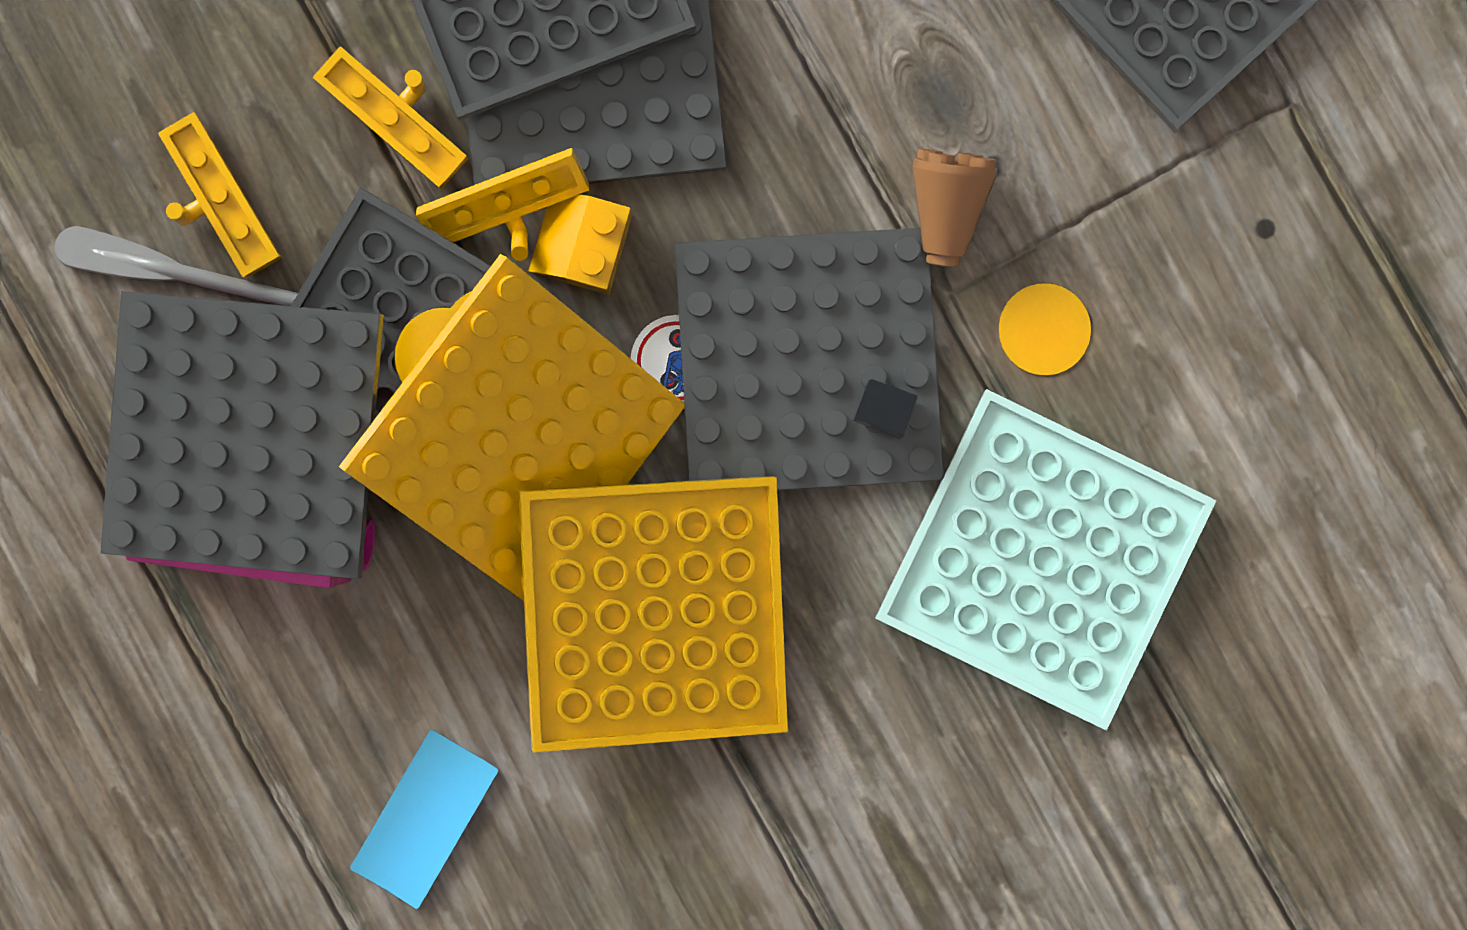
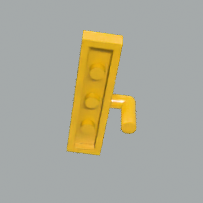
M340 46L313 76V79L440 190L469 159L466 154L412 108L427 90V84L417 70H410L406 73L405 82L408 86L398 96Z
M193 112L158 132L197 199L185 207L179 203H170L166 208V215L178 224L185 226L206 214L244 279H248L282 259L198 114Z
M569 148L419 206L416 209V216L421 224L451 242H456L505 223L511 234V256L517 261H523L528 256V230L521 216L589 191V182L573 148Z

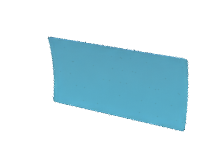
M430 730L351 864L350 869L392 893L415 909H418L493 782L498 769L455 742Z

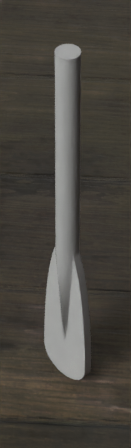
M72 226L63 230L55 242V253L62 264L88 272L146 281H181L284 306H291L298 295L297 292L182 265L172 258L143 245L80 226Z

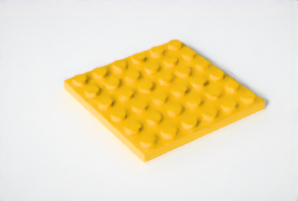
M500 254L339 467L524 601L518 491L627 485L685 408V404L509 258Z
M767 476L518 491L531 748L534 753L788 732L777 477Z

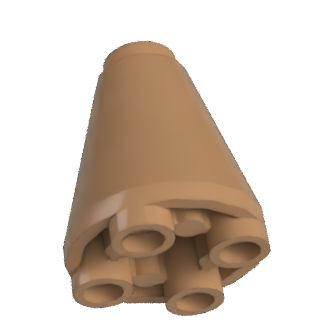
M931 149L917 150V157H913L912 168L922 248L924 252H927V263L942 266H959L960 257L966 254L996 179L998 169L995 167L996 159L984 158L983 155L958 153L957 160H955V155L944 154L943 151Z

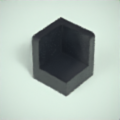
M871 379L866 385L853 421L901 439L906 431L918 396Z

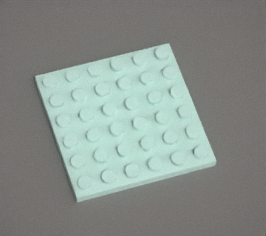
M986 389L875 619L1107 731L1217 500Z

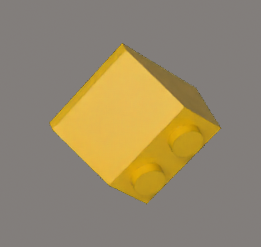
M579 194L547 206L528 272L610 295L633 216L631 208Z

